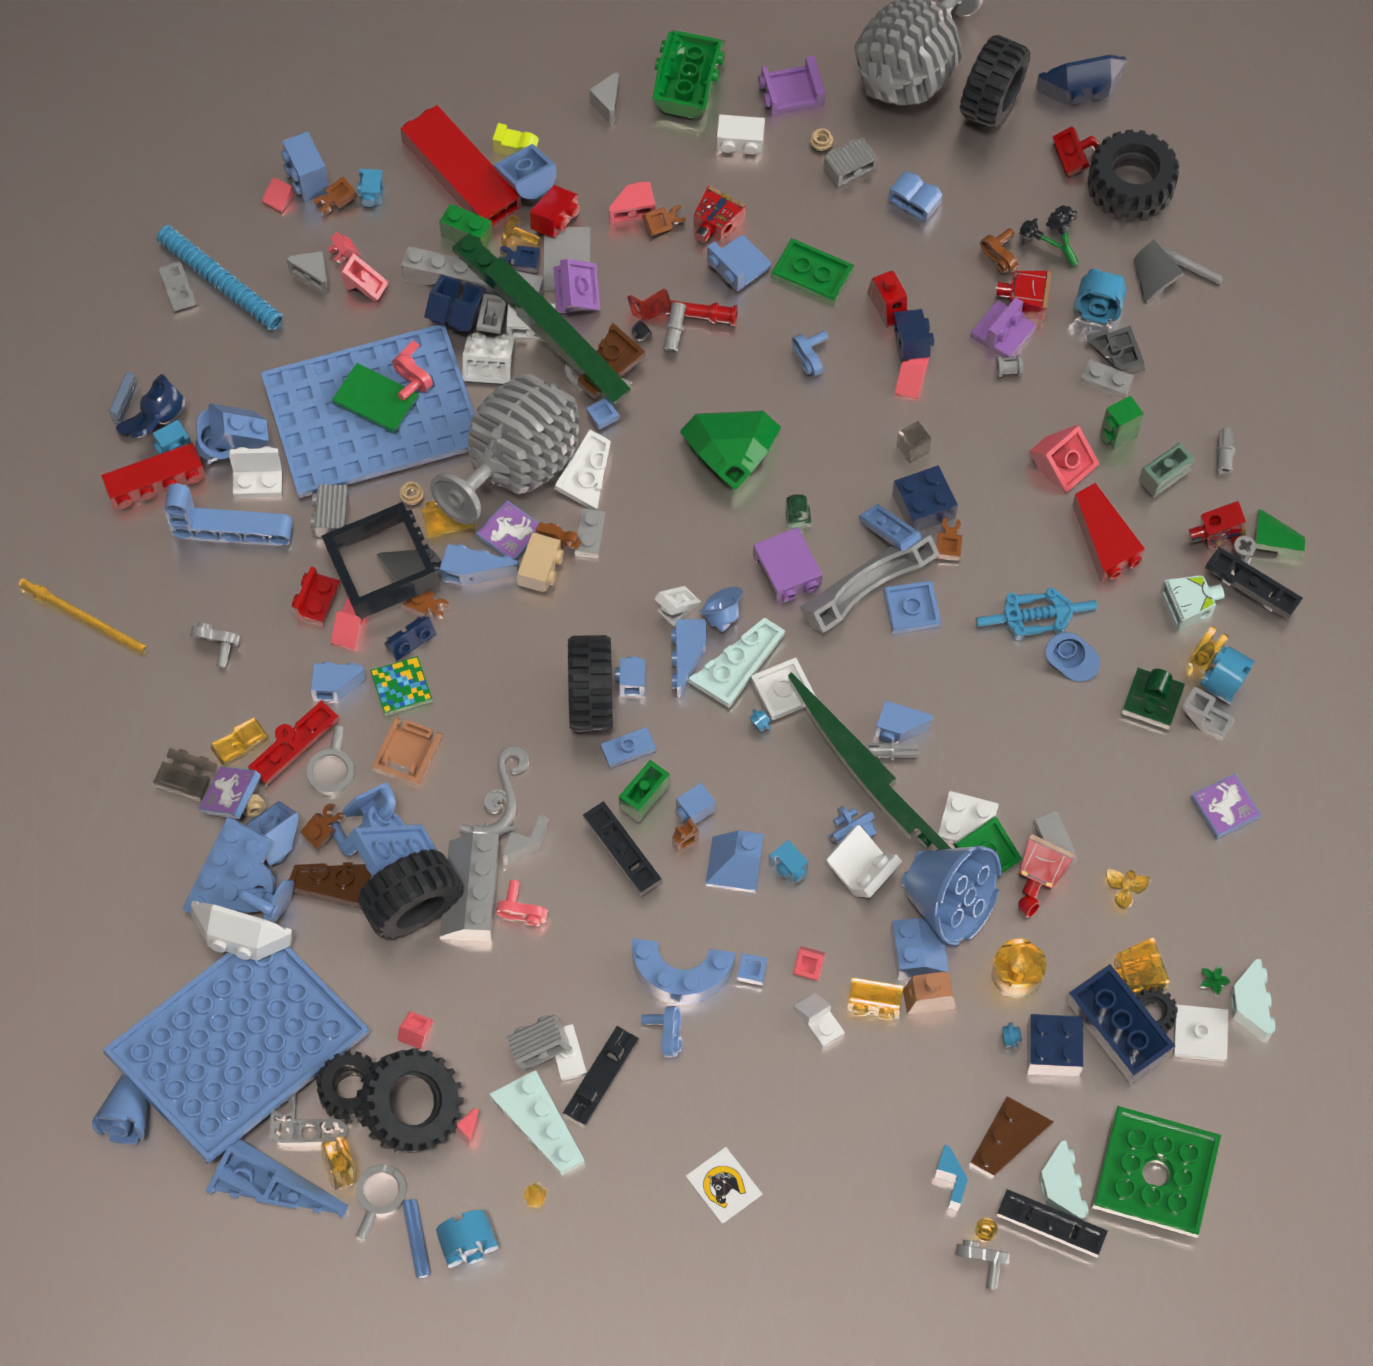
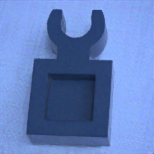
M517 245L516 251H512L509 247H500V254L507 255L503 259L509 265L514 264V270L537 273L541 254L540 248Z

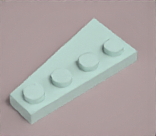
M763 618L743 634L741 639L735 644L729 645L723 650L721 655L704 665L701 671L690 676L688 683L730 708L751 680V675L758 671L783 638L785 630L768 619Z
M536 1070L489 1094L490 1099L516 1124L525 1137L538 1148L539 1152L560 1175L585 1163L582 1154Z

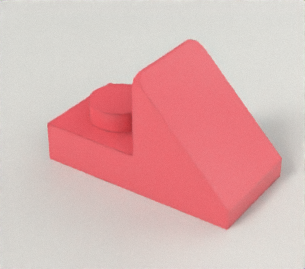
M354 253L350 255L340 271L346 290L349 291L357 288L373 302L380 298L389 283Z
M929 357L908 359L902 362L895 390L896 396L918 401Z
M349 598L346 599L342 611L336 612L331 645L354 651L368 617L360 619V617L356 616Z

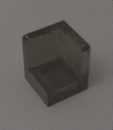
M916 421L898 432L896 446L907 461L912 463L930 452L932 438L920 422Z

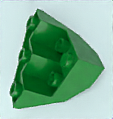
M763 410L698 413L680 430V433L696 453L724 481L736 490L767 454L781 426Z

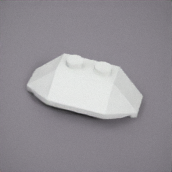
M192 901V918L206 945L214 951L220 953L229 952L244 960L252 959L258 961L291 946L292 930L289 928H282L278 924L214 904Z

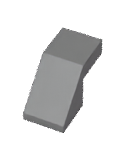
M1194 686L1182 706L1183 710L1201 731L1223 742L1235 718L1213 707L1216 698Z
M539 815L531 837L511 832L502 854L503 864L510 865L540 851L549 830V819Z

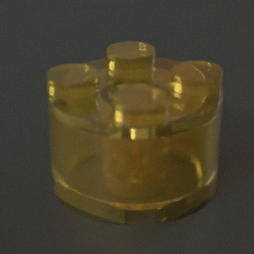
M1012 939L1005 942L994 958L991 969L993 983L1003 996L1024 998L1038 991L1046 971L1045 955L1039 947L1037 948L1031 941L1026 939Z

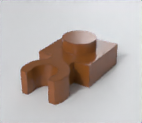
M343 176L325 189L327 192L326 196L317 197L314 203L317 208L325 204L320 209L325 216L332 211L333 206L336 205L340 209L358 195Z
M681 205L674 206L668 213L666 208L662 207L643 214L642 218L649 236L653 237L673 229L672 224L678 225L686 220L685 217L677 218L675 216V211L680 210Z
M947 518L943 519L941 527L943 533L938 532L936 548L940 554L936 557L937 559L960 561L963 536L957 535L961 526L960 520L957 519L955 527H949L947 525Z
M539 522L536 528L537 534L560 540L561 548L566 545L571 549L577 550L581 543V540L577 539L578 533L573 531L565 532L555 523L546 524Z
M427 591L404 601L402 607L404 610L420 616H426L428 612H431L436 619L443 620L444 613L437 609L440 607L448 609L449 602L445 599L434 600L435 593Z
M329 803L324 807L323 815L315 813L300 831L315 849L323 848L337 831L332 825L344 818L343 812H338L333 817L332 810L336 806L334 803Z
M688 819L684 826H677L675 828L674 836H672V846L677 853H680L699 840V830L691 819Z

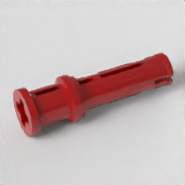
M667 300V306H671L672 302L685 304L684 316L709 319V322L712 324L724 322L730 323L731 326H736L738 305L726 307L714 302L710 306ZM666 308L665 312L667 315L670 314L671 308Z

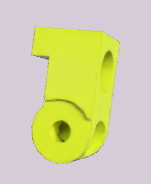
M498 123L492 139L493 153L510 156L532 143L537 147L539 139L533 133H521L520 131L507 129V125Z

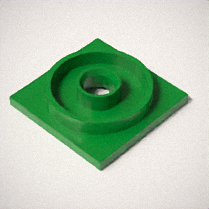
M1117 1106L1092 1208L1197 1238L1200 1232L1221 1135ZM1149 1163L1163 1165L1168 1172L1167 1182L1161 1186L1147 1183L1143 1177V1168Z

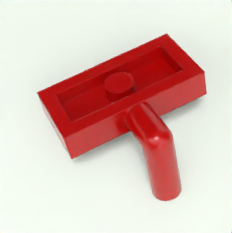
M1073 126L1052 136L1069 177L1090 167L1084 150L1091 146L1095 151L1100 143L1094 136L1080 141L1077 131Z

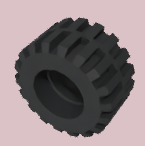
M344 1051V1056L340 1057L339 1053L333 1055L335 1060L331 1062L328 1059L324 1062L325 1069L320 1068L318 1072L320 1078L316 1080L317 1093L323 1109L325 1108L326 1113L330 1117L333 1115L335 1119H345L346 1124H352V1119H356L357 1123L363 1121L362 1112H357L356 1106L361 1105V1097L343 1098L336 1094L335 1091L337 1085L343 1079L351 1076L362 1078V1076L367 1075L370 1071L369 1067L376 1062H372L371 1057L367 1054L365 1057H362L361 1052L356 1051L355 1055H351L350 1051Z

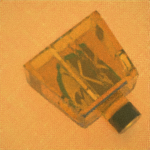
M1154 937L1116 954L1114 969L1135 995L1144 988L1148 991L1150 987H1155V991H1158L1159 988L1164 989L1163 992L1167 991L1170 980Z

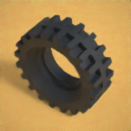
M412 1048L380 1058L381 1060L369 1067V1073L362 1076L360 1080L363 1082L362 1089L357 1090L356 1097H361V1105L356 1106L357 1112H362L364 1120L360 1123L362 1127L367 1126L371 1133L368 1136L372 1140L378 1139L381 1142L380 1146L382 1148H392L396 1153H414L433 1148L434 1145L444 1142L447 1134L454 1132L456 1127L453 1124L462 1115V1113L458 1112V1106L464 1104V1097H458L457 1089L462 1088L461 1082L455 1083L452 1076L456 1072L453 1068L447 1069L444 1066L445 1059L433 1057V1052L431 1051L422 1052L419 1051V1048ZM404 1076H416L423 1079L429 1085L433 1094L434 1106L431 1115L418 1125H408L400 1122L390 1107L389 1095L392 1086Z

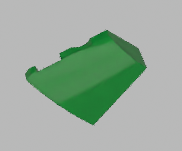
M1258 509L1255 528L1256 548L1277 552V557L1301 560L1305 552V537L1265 511Z

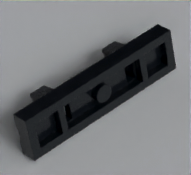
M1220 546L1205 566V569L1220 577L1223 583L1228 586L1233 585L1264 604V608L1270 612L1275 611L1288 620L1303 600V597Z
M604 801L583 814V819L640 896L662 883V878ZM639 862V866L634 870L630 871L629 868H631Z
M619 1026L615 1027L564 1109V1117L586 1129L639 1043L637 1036ZM609 1052L614 1054L617 1061L607 1056Z
M1009 1189L1006 1190L997 1213L998 1217L1097 1258L1108 1230Z

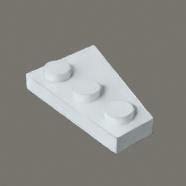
M589 430L555 484L554 489L588 509L597 510L611 441Z

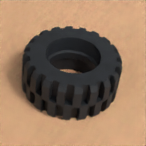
M1001 35L991 36L987 40L971 68L962 92L960 112L964 117L989 128H997L1001 125V122L1005 120L1019 94L1028 70L1031 54L1026 46Z
M1133 129L1125 130V133H1121V131L1113 133L1112 138L1108 136L1102 140V144L1096 147L1092 156L1088 175L1089 192L1094 197L1098 206L1102 205L1103 210L1108 214L1112 212L1115 214L1114 217L1120 219L1121 216L1127 217V220H1135V218L1140 220L1147 219L1148 215L1155 216L1160 213V209L1164 210L1173 198L1179 176V162L1175 158L1174 150L1172 148L1168 149L1169 144L1166 141H1160L1158 139L1159 136L1153 133L1149 135L1143 130L1133 132ZM1123 166L1139 167L1145 170L1153 180L1144 184L1128 183L1120 179L1114 170Z
M607 635L572 636L568 639L569 725L573 731H608L613 728L611 638Z
M425 849L418 853L413 852L409 856L401 857L396 862L385 866L382 871L373 875V878L364 884V888H361L358 904L375 934L384 939H394L395 937H403L408 933L416 932L417 929L424 928L433 920L441 917L444 912L451 908L452 904L457 902L458 897L461 895L462 884L443 853L434 849Z

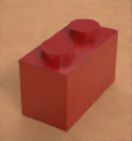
M553 185L530 211V229L555 238L561 231L565 230L569 221L577 216L580 208L578 194Z

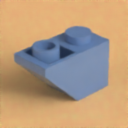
M327 661L321 662V664L314 663L311 684L313 701L339 702L365 681L364 666L357 663L340 665Z

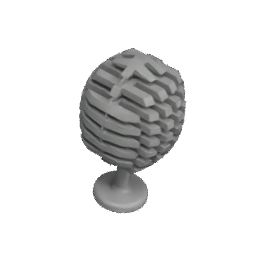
M896 0L883 7L882 11H878L875 17L866 25L854 47L859 75L864 81L867 95L875 99H881L883 102L891 104L895 102L897 105H914L931 98L935 92L937 93L946 84L962 60L959 33L956 24L952 20L951 13L958 16L973 15L980 9L983 0H938L940 4L930 0Z
M532 374L517 376L498 387L493 393H490L476 409L469 425L468 451L474 471L465 480L455 474L443 472L435 476L431 481V493L440 509L459 523L472 524L481 513V504L475 490L486 479L492 484L505 487L516 494L533 491L557 475L570 461L578 444L580 423L574 397L562 391L559 386L549 381H543Z

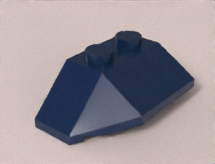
M1105 55L1065 63L1052 68L1047 73L1042 72L1038 74L1036 89L1038 92L1064 105L1079 104L1093 99H1103L1111 94L1124 74L1126 57Z

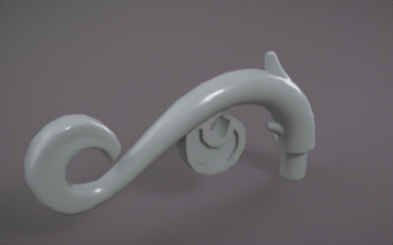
M510 746L500 752L498 772L504 791L499 789L491 790L484 798V808L492 814L502 811V806L498 805V802L505 803V811L502 817L492 825H489V822H486L483 826L475 825L474 827L462 824L460 834L485 833L499 834L501 836L516 829L510 826L516 814V794L504 764L507 758L514 757L518 759L519 763L516 767L510 768V772L512 774H519L526 770L529 765V755L523 748Z

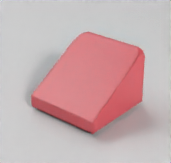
M273 177L262 199V203L282 212L294 197L292 186Z
M800 946L793 974L818 980L825 952Z
M410 1011L399 1027L398 1041L421 1049L434 1020Z
M473 1108L456 1125L455 1133L467 1145L470 1143L479 1112L477 1108Z

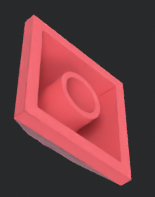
M1079 425L1046 436L1029 451L1038 470L1065 493L1099 465Z

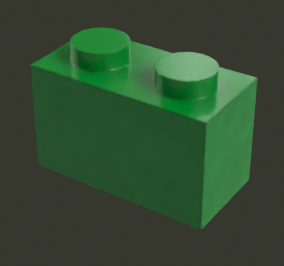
M449 204L439 221L441 237L455 243L468 233H471L481 244L487 247L493 237L491 220L453 204Z
M1131 395L1106 408L1100 434L1103 441L1109 443L1113 450L1137 438L1144 413Z
M649 760L619 795V809L637 822H640L670 786V773L652 760Z

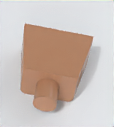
M949 972L913 976L903 989L907 1015L956 1008Z

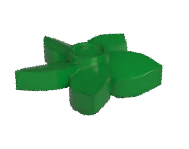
M1221 965L1216 967L1213 972L1202 968V973L1207 979L1202 982L1200 988L1211 987L1212 992L1218 996L1222 986L1231 983L1226 976H1221Z

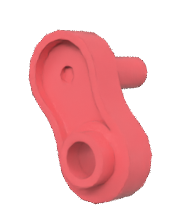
M401 353L392 360V365L396 372L410 382L398 392V397L404 401L416 390L424 393L433 386V381L429 374L418 367L411 356Z
M510 880L506 900L497 903L496 915L504 919L525 921V924L533 927H538L540 924L545 923L548 910L538 905L517 903L516 899L520 882Z

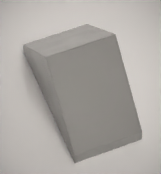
M613 73L589 89L590 104L610 124L615 123L619 92V73Z
M322 251L293 255L287 258L290 273L325 295L329 292Z
M484 294L476 330L502 334L507 302L501 296Z

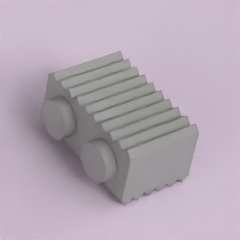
M861 137L860 140L849 141L841 149L829 151L824 157L823 168L836 187H840L876 169L878 157L865 139Z
M319 484L317 493H313L312 507L316 508V514L311 515L310 525L311 529H315L316 537H322L321 535L347 525L349 495L346 485Z
M544 1015L537 1020V1023L529 1027L521 1026L515 1029L514 1034L507 1037L515 1059L514 1061L524 1071L571 1049L563 1024L555 1015Z

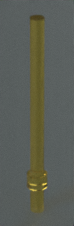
M24 578L19 582L20 588L33 594V597L40 602L46 601L141 655L146 652V645L51 594L48 588L42 585L37 586Z

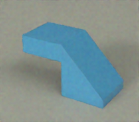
M944 1145L935 1177L955 1183L948 1208L958 1211L968 1178L950 1146Z

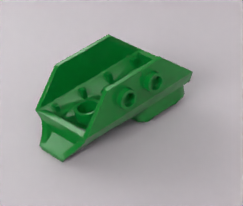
M677 30L668 32L666 41L662 40L661 58L657 57L654 71H657L652 97L655 104L663 112L688 118L699 117L704 112L713 83H718L720 74L718 66H723L725 53L723 49L726 40Z

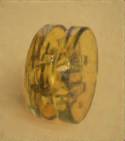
M1214 626L1208 629L1187 662L1191 667L1195 664L1201 666L1199 672L1202 674L1209 670L1216 655L1229 639V636L1223 633L1217 642L1212 640L1217 631V628Z
M343 1137L335 1138V1152L329 1141L321 1143L323 1163L334 1190L342 1189L341 1177L345 1178L349 1186L355 1185L357 1182L354 1162Z

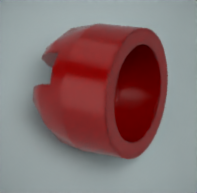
M1028 895L1019 900L1018 909L1026 918H1030L1038 911L1041 903L1035 897Z

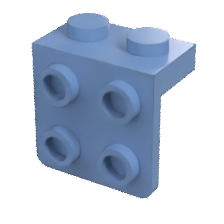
M744 235L738 236L723 248L715 241L707 246V262L737 292L771 267V262Z

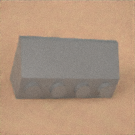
M471 833L449 841L447 860L462 885L461 895L458 897L457 902L452 904L451 908L442 914L440 938L492 941L500 854L499 834Z

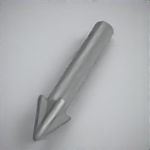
M1163 249L1176 264L1219 285L1221 284L1224 276L1177 254L1178 251Z

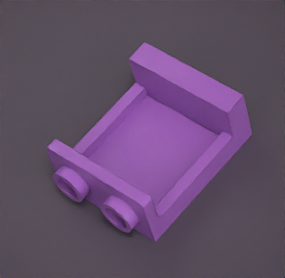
M815 56L806 57L805 66L768 72L766 66L761 67L758 83L760 89H764L765 107H769L772 116L825 105L826 92Z
M798 527L753 544V557L756 563H761L775 591L777 603L782 601L789 602L795 599L797 595L805 592L812 593L822 585V573Z

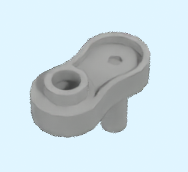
M198 622L197 626H192L190 633L192 638L221 643L216 665L220 668H226L230 646H238L240 639L238 634L214 630L212 625Z
M963 1239V1245L957 1244L956 1255L990 1261L986 1288L997 1290L1001 1263L1009 1264L1011 1253L979 1248L980 1242Z

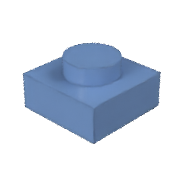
M606 398L586 408V413L598 430L619 420V414Z
M742 953L737 981L762 986L768 958Z

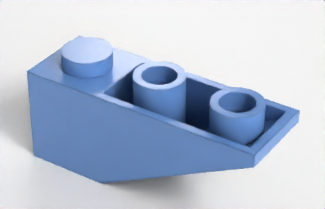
M448 544L439 569L441 572L440 577L441 581L467 586L517 576L519 561L510 556L500 557L492 555L485 550L475 551L463 545L457 544L454 546Z
M676 619V629H671V643H676V651H671L672 666L677 667V673H672V688H677V697H681L688 685V678L695 673L706 653V619Z

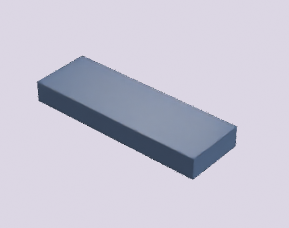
M879 504L874 505L859 516L860 522L902 552L921 540L920 532Z

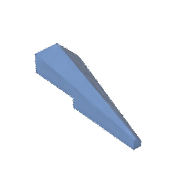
M240 1139L226 1149L206 1189L208 1193L218 1191L229 1193L230 1197L237 1198L239 1195L256 1198V1202L294 1209L298 1206L310 1208L315 1213H320L321 1211L337 1213L338 1217H343L348 1207L343 1201Z

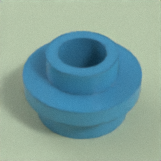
M754 709L752 711L753 714L749 716L750 720L761 732L765 729L769 730L771 727L768 723L771 722V719L763 710L757 712Z
M1013 1022L1009 1023V1026H1003L1006 1047L1013 1046V1049L1018 1048V1043L1022 1042L1019 1026L1015 1027Z

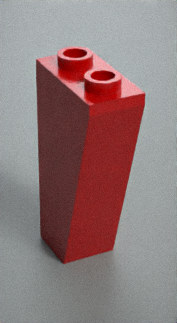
M1094 483L1075 493L1072 505L1100 581L1104 582L1109 578L1113 580L1121 575L1123 570L1129 567L1131 569L1137 567L1142 562L1145 548L1098 485Z

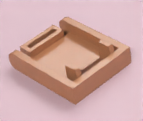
M395 717L372 765L373 772L419 788L440 745L443 734L437 732L433 741H431L433 729L405 720L401 730L399 729L401 718ZM390 763L409 769V775L389 768Z

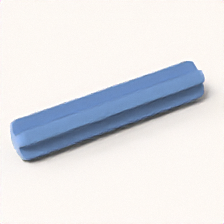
M416 1199L405 1200L402 1205L415 1274L417 1278H425L430 1276V1269Z

